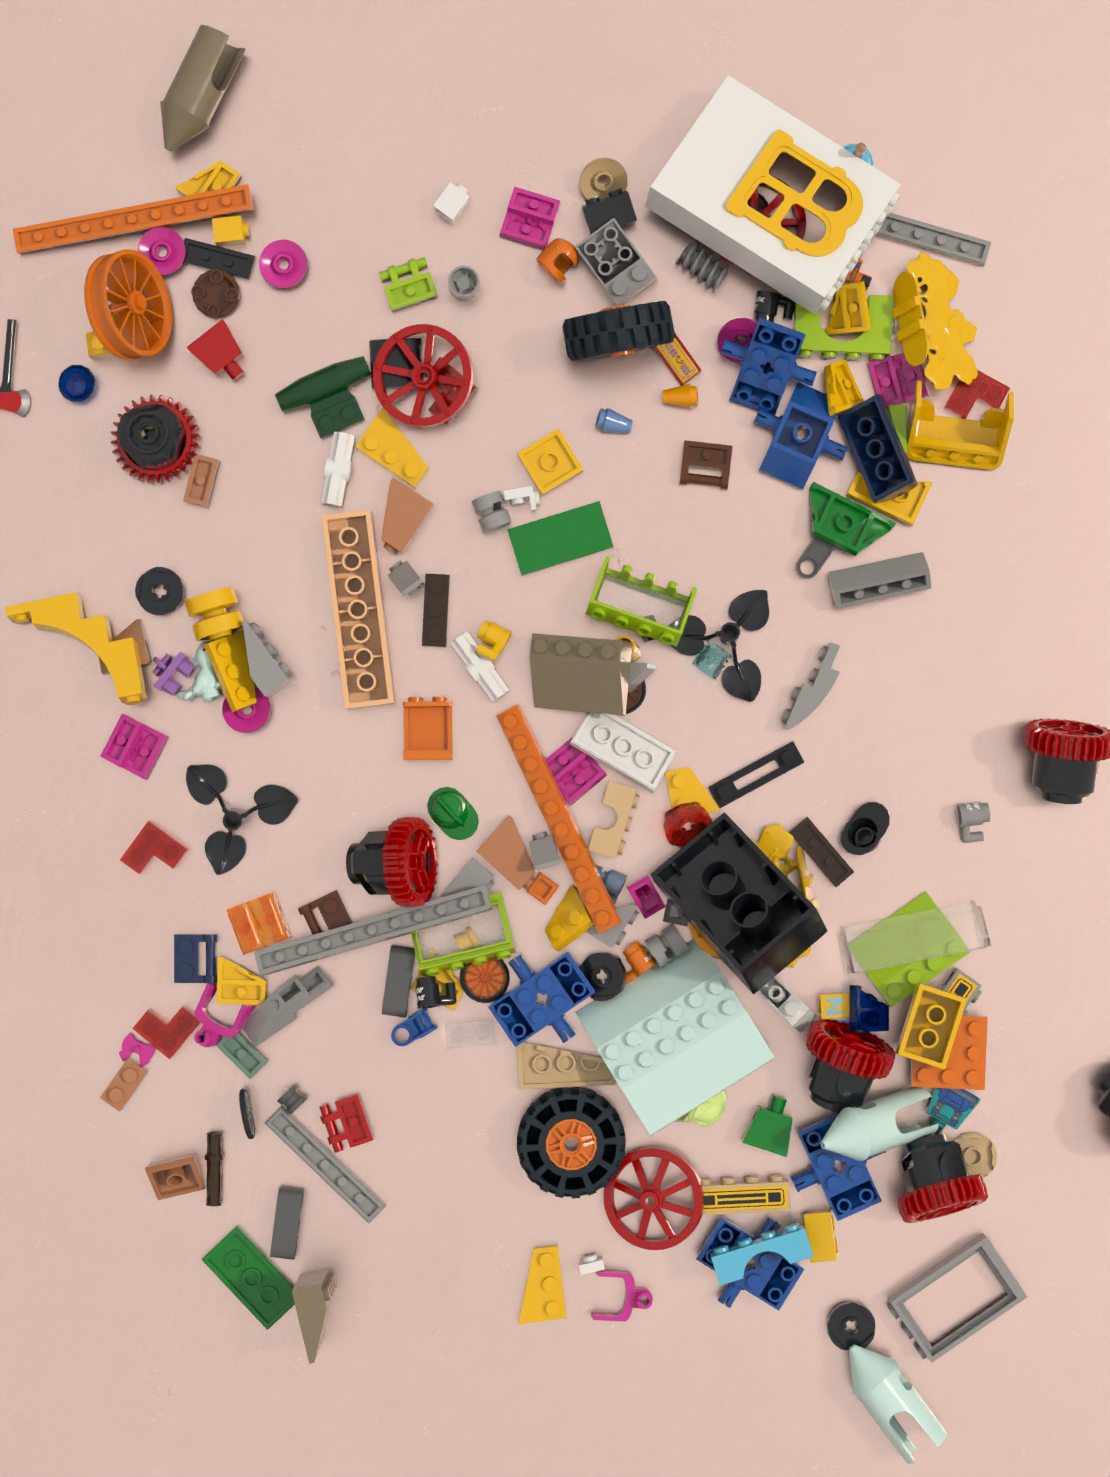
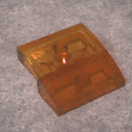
M275 892L226 910L243 955L292 937Z

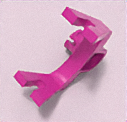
M207 983L195 1010V1017L203 1024L202 1028L195 1033V1042L203 1047H214L219 1042L221 1036L236 1037L255 1007L252 1005H242L231 1028L223 1026L212 1019L206 1011L207 1005L217 991V984Z
M610 1269L595 1272L599 1277L623 1278L625 1282V1300L618 1314L591 1311L593 1320L625 1322L631 1316L632 1308L648 1309L651 1307L653 1301L652 1294L646 1288L635 1287L634 1278L630 1272ZM646 1296L647 1301L644 1303H640L639 1300L642 1297Z

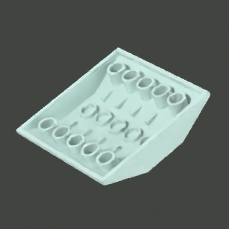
M694 939L686 943L690 950L679 957L673 955L672 961L663 967H660L657 962L632 982L625 984L624 990L616 997L607 1001L595 1000L576 1012L596 1049L650 1136L775 1059L712 956L705 953Z

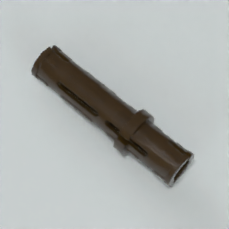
M207 1132V1154H205V1160H207L206 1206H221L222 1160H224V1154H222V1132Z

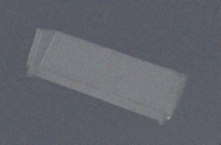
M974 900L848 926L841 925L839 926L840 934H836L843 971L847 975L991 946L982 908L980 906L976 907Z

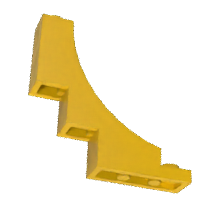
M76 592L5 607L6 616L12 623L23 624L31 619L32 624L38 630L66 635L94 651L110 672L116 687L117 696L123 704L135 705L140 703V700L147 699L138 643L133 637L113 641L110 622L105 615L85 619L82 599Z

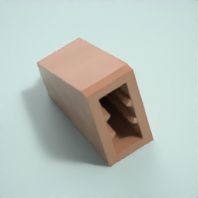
M394 477L389 485L381 540L385 542L383 547L393 554H396L397 551L403 554L433 509L434 504Z
M509 815L478 848L477 852L518 890L522 887L527 889L536 880L533 877L536 872L516 824Z

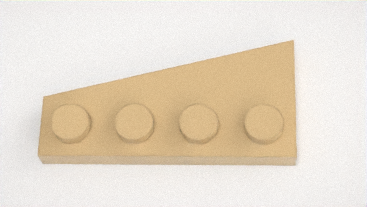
M522 1042L517 1046L519 1090L616 1085V1080L602 1057Z

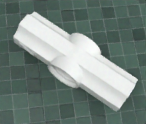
M334 432L330 457H327L325 465V483L321 504L342 507L346 482L349 481L352 461L350 460L355 441L354 435Z
M465 632L451 642V645L464 661L466 669L476 683L479 682L492 702L509 691L495 671L496 668L490 659L476 652L478 648L477 643L468 632Z

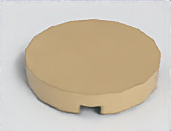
M977 1132L963 1133L954 1139L961 1146L969 1176L980 1175L983 1179L987 1177L997 1162L996 1148L990 1139Z

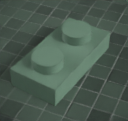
M240 1033L236 1037L224 1036L216 1045L249 1079L268 1062Z

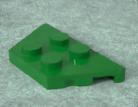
M815 482L809 488L812 535L854 556L886 535L896 525L895 522Z

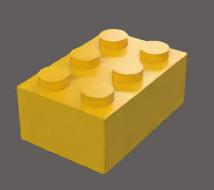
M917 982L895 1052L898 1055L945 1069L967 998Z

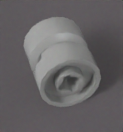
M459 266L451 271L448 285L454 299L460 302H469L475 299L480 291V281L477 272L469 266Z
M495 491L471 501L475 513L481 516L478 521L483 533L500 529L512 523L508 510L503 509L505 502L501 491Z
M673 923L662 930V935L655 934L645 940L646 945L660 967L671 962L673 955L679 957L690 950Z

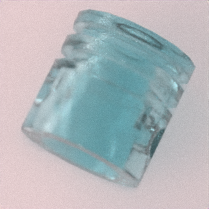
M708 640V645H704L705 649H701L692 664L707 676L716 680L725 667L723 664H727L729 662L727 659H731L732 656L723 648Z

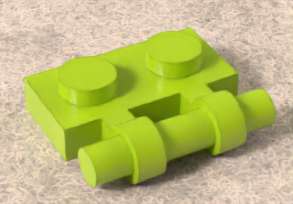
M425 257L417 260L413 258L408 260V263L396 267L392 265L387 267V270L379 272L382 281L392 280V285L384 287L392 311L437 297L430 272L421 275L419 269L427 267ZM412 272V278L399 281L398 276Z

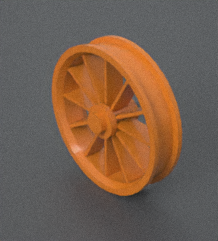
M131 249L120 250L114 254L98 257L89 267L84 284L86 312L96 337L107 351L122 360H135L160 352L170 337L172 306L166 284L158 269L146 256ZM142 290H144L146 298L142 295ZM113 314L116 316L115 321H113V318L111 316Z

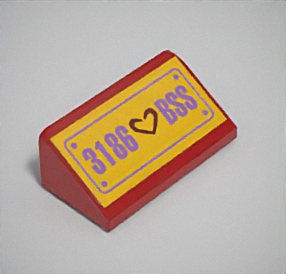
M676 333L673 342L654 346L658 355L681 386L701 373V368Z

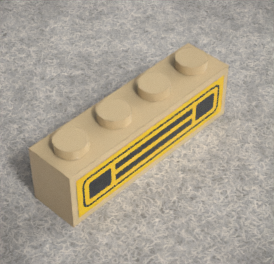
M771 1175L769 1180H759V1176L745 1177V1181H735L734 1177L721 1178V1182H711V1179L707 1178L700 1179L704 1191V1210L702 1215L791 1211L790 1182L788 1179H784L783 1175ZM692 1190V1209H693V1207H694V1195H693V1190Z

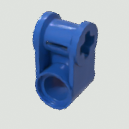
M427 1008L420 1009L406 1020L397 1024L391 1032V1038L396 1045L406 1046L436 1030L438 1026L433 1024L427 1013ZM419 1018H422V1020L424 1021L426 1027H424V1025L422 1024V1022H421V1020H420ZM404 1028L409 1032V1037L406 1041L396 1039L395 1032L398 1029Z

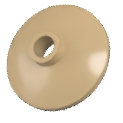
M603 157L591 161L583 169L580 176V188L587 199L595 196L603 199L609 197L608 192L622 188L624 192L627 186V173L624 167L612 158ZM606 175L604 180H598L599 176Z

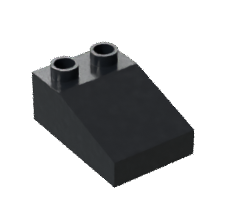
M725 812L650 874L659 889L753 995L828 932L817 908Z

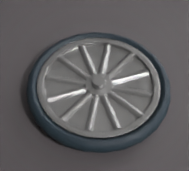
M241 1089L239 1092V1103L243 1126L248 1139H253L255 1127L251 1103L246 1089Z

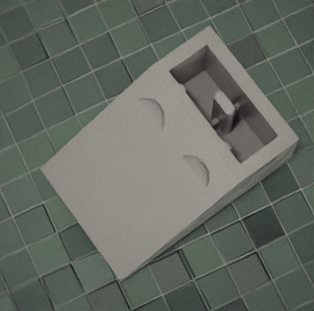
M615 218L608 221L575 246L616 306L624 305L657 281L656 275Z
M245 620L242 623L250 677L262 694L270 698L292 682L289 676L293 673L285 662L279 663L276 659L278 652L271 643L263 641L261 637L264 633L254 622L250 623Z

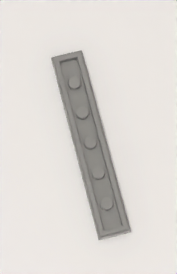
M890 213L888 217L886 216L883 225L876 234L880 237L980 266L985 265L991 245L990 241Z
M283 1105L265 1122L286 1145L368 1223L386 1207V1204L292 1114L290 1115Z

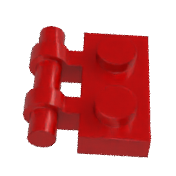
M358 1094L335 1101L337 1108L335 1112L331 1113L328 1104L319 1107L322 1114L320 1117L321 1122L326 1126L329 1135L327 1139L329 1145L332 1144L335 1153L344 1150L341 1143L343 1140H348L350 1148L374 1140ZM334 1120H341L344 1132L338 1133Z

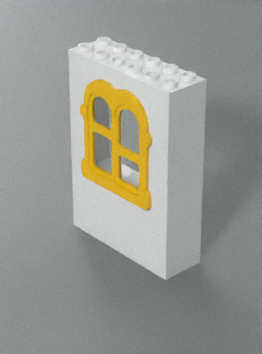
M728 75L651 185L645 207L817 316L821 308L823 310L828 308L833 299L832 297L836 291L840 290L846 280V276L852 272L860 255L864 254L872 237L876 236L886 216L888 217L894 209L895 203L900 197L897 191L901 184ZM782 152L789 154L815 171V177L803 193L796 192L769 174V169ZM824 180H830L844 190L847 202L841 210L836 212L827 211L812 201V197ZM761 183L768 185L784 196L783 202L771 218L765 217L747 204L749 198ZM797 204L823 221L826 233L820 241L808 243L781 226V221L792 205Z

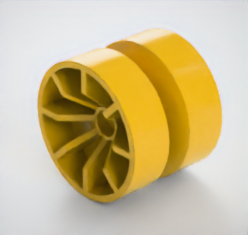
M234 587L214 590L184 601L189 617L203 616L204 618L192 625L196 641L218 640L243 629L241 611H226V609L238 603Z

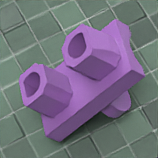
M179 652L169 666L167 664L172 659L169 654L166 653L162 660L154 657L152 661L157 666L152 673L158 676L162 670L165 671L153 687L174 696L181 688V685L172 679L178 671L188 678L195 670V667L187 660L188 656Z

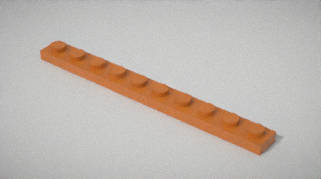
M246 184L14 228L13 235L16 251L20 254L248 211L254 208L250 186Z
M515 705L501 712L496 717L598 933L601 934L621 924L622 921L520 705Z

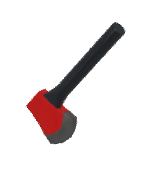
M7 319L3 376L0 387V409L23 417L27 414L31 401L25 389L12 391L17 320Z

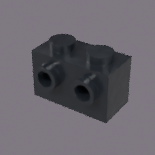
M622 188L608 192L609 197L599 199V196H595L585 200L586 204L582 205V209L590 234L613 218H615L620 226L637 220L628 191L623 192Z

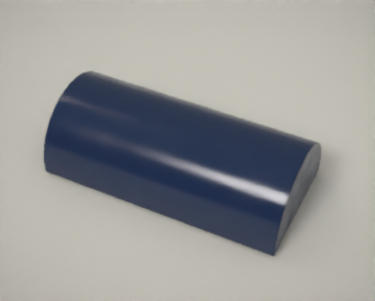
M876 394L838 415L873 503L892 500L911 491L918 485L880 394Z

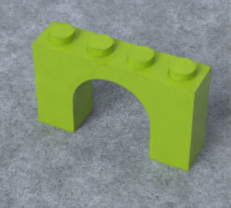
M869 295L867 303L871 330L864 331L861 336L848 342L834 340L824 332L820 322V311L816 316L795 302L793 330L806 334L798 356L812 357L813 353L822 354V358H836L837 355H846V359L851 360L861 359V356H870V360L873 361L885 360V357L891 354L894 296Z

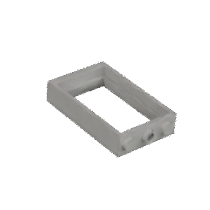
M982 1233L890 1296L888 1300L891 1305L888 1306V1309L895 1319L899 1317L902 1319L905 1325L901 1328L909 1339L915 1338L919 1344L915 1348L922 1359L928 1357L932 1363L1026 1299L1027 1295L989 1239ZM979 1251L1008 1295L934 1346H931L903 1303Z

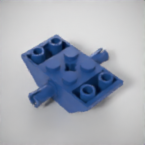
M759 318L750 344L746 347L726 339L720 354L741 360L740 363H742L729 400L756 410L761 408L775 415L788 380L794 379L812 386L817 371L798 366L796 362L806 334Z
M797 382L783 416L780 415L778 417L760 408L757 413L758 416L754 420V423L774 430L773 433H775L759 471L802 490L815 466L819 454L824 452L843 461L846 455L844 453L848 450V446L829 439L828 434L837 414L829 415L827 394L800 382ZM801 429L805 430L804 435L807 436V438H803L802 440L798 439V435L795 434V431L799 432Z
M569 952L550 962L537 972L531 971L520 954L515 959L521 967L517 965L514 959L508 963L520 979V984L488 1006L489 1010L515 1047L547 1025L552 1026L562 1040V1043L568 1041V1038L563 1031L568 1034L570 1039L576 1034L564 1019V1014L594 994L595 990ZM538 993L548 995L546 1004L543 1005V1003L536 1002Z
M839 1113L797 1132L812 1167H810L811 1170L791 1178L797 1192L816 1183L821 1185L837 1221L882 1202L865 1164L867 1160L886 1153L884 1151L870 1156L864 1161H857L823 1149L820 1143ZM836 1160H839L841 1163L844 1162L842 1169H833L836 1165Z
M721 1217L696 1257V1260L715 1271L710 1253H714L715 1248L723 1245H728V1248L738 1245L737 1242L745 1238L756 1240L761 1238L762 1233L772 1230L776 1233L781 1224L777 1221L774 1222L772 1218L768 1217L759 1234L754 1235L741 1226ZM766 1251L758 1253L752 1257L754 1258V1265L745 1267L743 1279L728 1283L717 1299L720 1303H725V1306L731 1308L739 1292L746 1290L779 1311L803 1273L804 1268L796 1262L790 1264L786 1258L776 1252Z

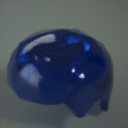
M71 365L60 374L58 382L59 391L65 399L73 403L84 402L91 397L94 391L95 377L89 368L83 365Z

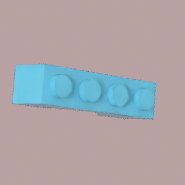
M794 1223L785 1226V1231L775 1233L772 1230L762 1233L761 1238L756 1240L745 1238L739 1240L736 1246L728 1248V1245H723L715 1248L714 1253H710L719 1285L743 1279L748 1261L761 1252H776L786 1258L790 1264L814 1257L805 1227Z

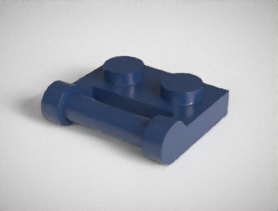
M174 934V983H217V975H215V942H218V934ZM199 942H206V975H199Z

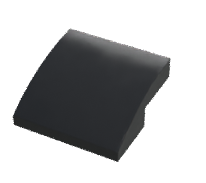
M405 338V342L422 364L421 338ZM387 339L369 341L372 389H374L373 367L375 359ZM398 344L390 352L385 365L413 370L414 368ZM383 372L385 389L401 388L412 381L410 377Z

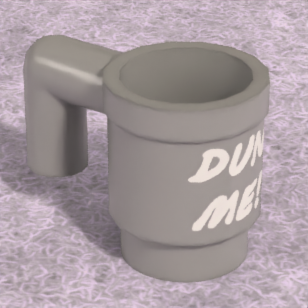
M988 803L958 804L957 814L961 827L962 841L965 843L984 841L983 832L971 833L970 826L990 822Z

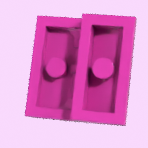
M514 187L499 237L544 250L551 235L560 200Z
M904 353L887 356L885 360L868 362L876 394L882 396L886 407L912 401L917 380L922 381L921 398L930 396L922 365H910Z
M121 714L100 757L147 780L168 736L125 714Z
M572 738L546 759L563 798L570 806L607 776L591 756L569 744Z

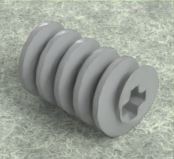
M695 241L684 249L675 264L683 261L682 269L686 270L691 267L689 272L691 276L698 272L697 281L700 282L706 278L705 287L714 284L712 290L714 293L727 276L729 265L727 264L720 268L721 259L719 258L712 262L713 253L704 256L706 248L703 247L700 250H696L698 242Z

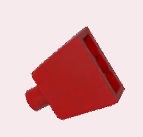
M223 319L187 346V349L217 377L226 371L229 377L235 381L244 374V371L237 363L244 355Z

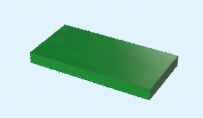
M600 501L507 529L521 576L614 548Z
M238 1225L201 1259L267 1330L295 1305L292 1295L294 1285Z

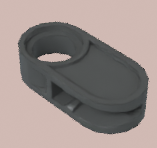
M818 537L813 539L795 565L797 575L803 579L813 578L831 555L833 545ZM810 561L813 564L814 570L811 574H804L801 571L800 565L802 562Z

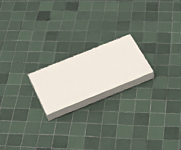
M591 712L587 713L569 743L652 793L677 752L616 715Z

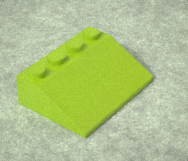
M926 891L847 945L851 954L889 1007H893L913 993L917 982L926 984L970 953V950Z

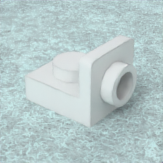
M532 486L504 491L505 502L510 501L511 505L525 503L526 498L530 499L532 512L536 511L537 505H540L538 491H533Z

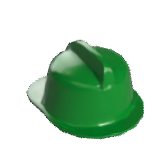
M443 787L431 794L427 803L428 813L447 836L456 840H464L475 833L479 823L478 814L460 792L454 788Z

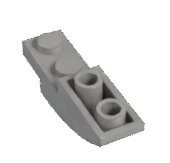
M831 642L828 647L823 646L818 659L822 660L818 669H813L809 681L813 682L812 685L809 686L802 683L800 687H795L791 696V700L794 701L791 710L786 709L781 722L785 723L784 729L789 730L807 718L821 704L831 690L840 673L831 669L840 648L839 645Z
M319 966L300 979L296 975L293 976L257 1008L243 1027L244 1032L254 1046L257 1047L294 1021V1013L332 988L331 982Z

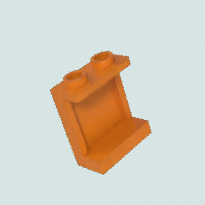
M408 697V702H403V760H453L452 701H447V697H432V701L423 702V697Z

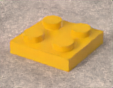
M559 428L517 453L542 495L583 471L582 466Z

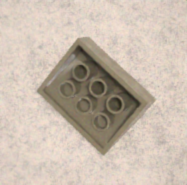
M532 633L530 666L534 707L625 716L633 643L622 640Z
M328 1268L301 1274L292 1289L309 1364L315 1362L322 1345L335 1288H337L334 1273L330 1274Z

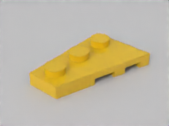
M382 407L355 447L416 488L429 467Z
M857 472L846 495L912 526L933 482L917 481L918 485L911 491L889 501L873 503L862 473Z
M244 630L205 644L204 648L232 712L255 704L254 681L250 677Z
M558 1245L534 1247L518 1324L566 1319Z

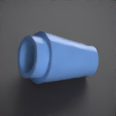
M601 408L595 427L600 428L601 431L629 434L633 420L609 408H606V410Z

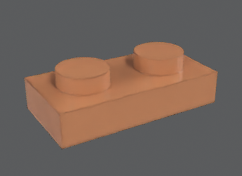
M198 454L194 456L183 499L184 502L208 507L219 464L218 459Z
M127 1058L100 1098L120 1112L146 1076L148 1070L141 1067L131 1058Z

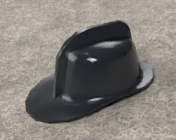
M868 802L862 805L842 831L841 842L843 848L853 855H863L874 851L879 846L881 838L888 829L890 823L888 810L877 802Z

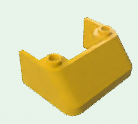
M917 380L910 410L907 457L914 461L994 470L1000 467L1014 420V392L1008 393L1004 409H989L984 412L982 420L977 421L934 415L935 406L931 401L921 399L922 381Z

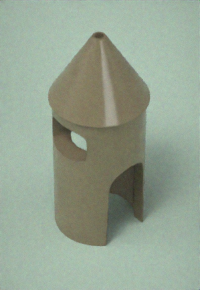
M199 26L163 101H160L164 148L168 151L176 149L210 128L211 119L246 50L242 47L236 48L226 44L229 35L210 26Z

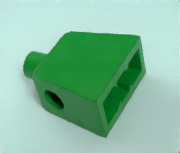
M773 1095L769 1108L759 1105L742 1136V1143L787 1157L793 1120L792 1116L783 1113L787 1100Z

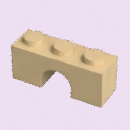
M608 781L602 804L611 806L616 811L617 821L609 829L594 827L588 846L589 851L615 859L617 854L622 855L626 841L621 839L624 831L629 832L633 819L629 817L631 808L636 809L640 795L636 794L637 789Z

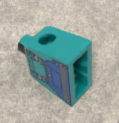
M932 1088L930 1092L932 1097L928 1098L924 1111L933 1116L929 1125L939 1124L937 1131L934 1133L937 1135L942 1133L946 1124L955 1130L958 1129L981 1099L965 1089Z

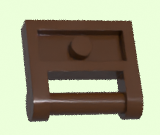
M685 440L679 484L695 483L720 486V489H728L733 446ZM689 466L722 470V476L688 473Z
M338 890L298 908L300 915L303 914L312 935L322 932L312 912L317 907L329 930L353 923Z

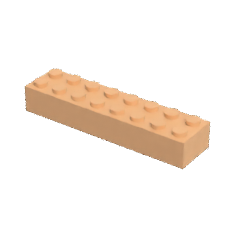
M370 510L323 515L322 523L345 709L395 704L372 512Z

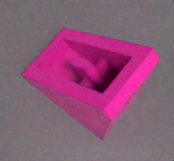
M648 875L626 886L645 919L666 907Z

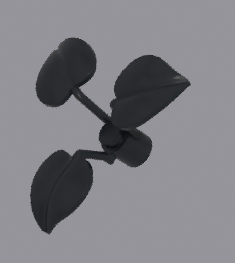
M753 590L736 597L730 604L728 614L737 623L728 622L722 626L720 631H716L708 636H704L706 633L704 622L696 616L688 615L677 647L671 645L679 653L688 656L701 653L704 649V640H710L715 637H719L723 644L731 645L735 666H729L724 670L722 685L726 692L733 697L748 702L754 701L760 691L761 672L752 660L747 659L738 663L736 642L740 635L739 627L741 625L748 631L760 630L766 625L769 618L768 593L766 590ZM680 618L670 624L669 627L677 629Z
M210 764L190 765L187 768L186 783L193 799L200 804L209 805L216 797L222 807V811L225 813L223 825L228 829V834L224 831H216L207 838L205 843L206 856L216 875L233 869L245 854L246 844L243 837L232 835L233 830L240 828L243 818L258 810V816L263 822L270 825L279 824L287 819L298 802L295 794L287 788L270 784L262 786L255 792L254 801L257 805L242 813L237 808L227 809L219 794L227 786L225 773L219 767Z

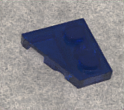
M849 985V1032L889 1031V1006L879 1002L872 994L862 991L861 986Z

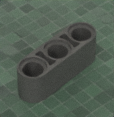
M391 945L382 1015L406 1018L415 957L414 948Z
M279 1187L270 1257L295 1260L304 1190Z

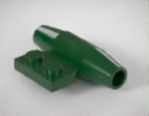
M364 356L331 364L303 376L277 392L275 396L282 412L311 405V418L320 438L364 420L355 396L347 389L369 376L371 372Z

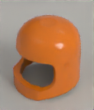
M557 238L547 245L536 260L544 270L562 285L566 281L564 273L570 267H575L578 264L579 253L569 241Z

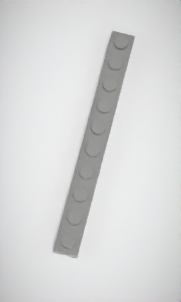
M486 885L425 902L423 906L407 907L256 951L254 954L259 975L265 976L480 914L493 910Z

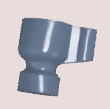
M595 864L615 905L627 875L615 870L606 872L603 867Z

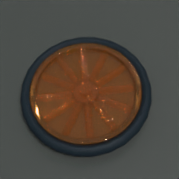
M497 957L487 959L488 962L481 965H473V963L463 965L464 968L460 970V984L467 996L481 1003H490L503 996L508 988L510 977L507 965L502 959L497 960Z

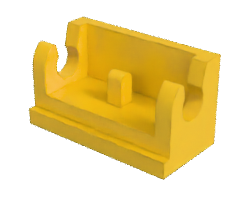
M832 1209L808 1211V1213L804 1214V1222L814 1256L810 1258V1263L837 1260L839 1249Z

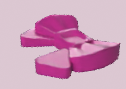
M129 1033L123 1040L122 1051L119 1052L122 1061H126L132 1052L139 1054L140 1066L143 1067L153 1057L156 1045L139 1042L133 1034Z

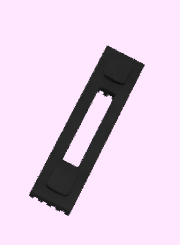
M792 741L708 788L718 807L722 808L805 762ZM776 760L779 765L778 769L737 790L733 783L734 781Z

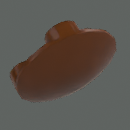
M219 269L208 270L201 274L191 290L193 302L197 309L204 315L213 318L224 317L230 314L238 305L240 298L239 286L235 278L228 272Z

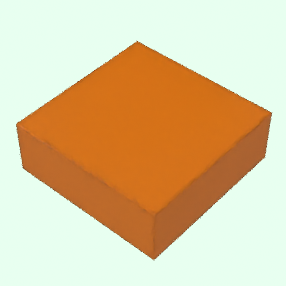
M539 872L535 878L536 880L527 888L526 892L546 905L559 885Z

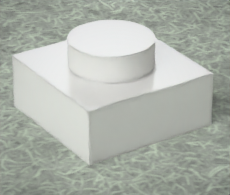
M596 1254L585 1256L582 1258L583 1261L579 1262L581 1275L605 1269L602 1256L597 1257Z

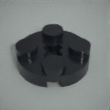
M165 567L149 569V571H146L139 577L135 587V595L139 604L148 613L158 616L175 612L183 602L185 594L182 579L174 571ZM159 585H163V589L167 590L166 595H162L161 598H157V594L153 593L154 588H158Z
M597 952L589 955L580 965V970L595 990V993L590 996L591 999L607 1001L616 997L624 990L626 970L618 956L608 952ZM600 970L607 974L605 983H602L601 979L596 977L597 974H600Z
M855 1301L841 1303L829 1314L826 1323L828 1335L838 1348L849 1350L854 1344L866 1348L872 1342L875 1335V1319L870 1310L863 1304L856 1303ZM848 1321L857 1322L855 1325L857 1330L855 1332L852 1330L845 1331Z

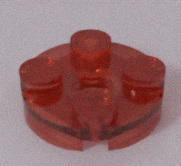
M683 803L665 813L663 829L669 843L682 848L709 826L712 820L708 811L700 803ZM685 823H694L691 825L690 830L682 828Z

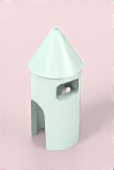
M911 1087L869 1101L858 1108H843L820 1145L823 1149L857 1161H864L875 1154L933 1135L937 1131L939 1124L923 1128L917 1124L898 1129L895 1120L899 1109L932 1096L923 1087Z
M855 1344L849 1348L853 1395L858 1397L907 1464L915 1463V1459L911 1454L915 1451L916 1447L894 1417V1414L898 1412H909L936 1446L939 1447L946 1439L947 1431L913 1385L902 1375L897 1365L898 1362Z

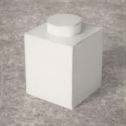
M450 182L433 205L434 210L454 224L470 202V196L467 195L469 191L458 183L455 186Z

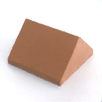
M197 1152L153 1162L145 1167L158 1200L205 1189Z

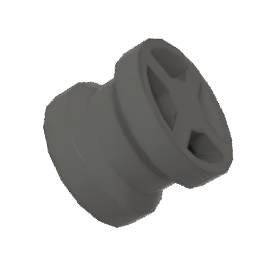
M294 1084L277 1102L284 1104L287 1112L291 1115L308 1098L305 1095H301L298 1092V1087Z

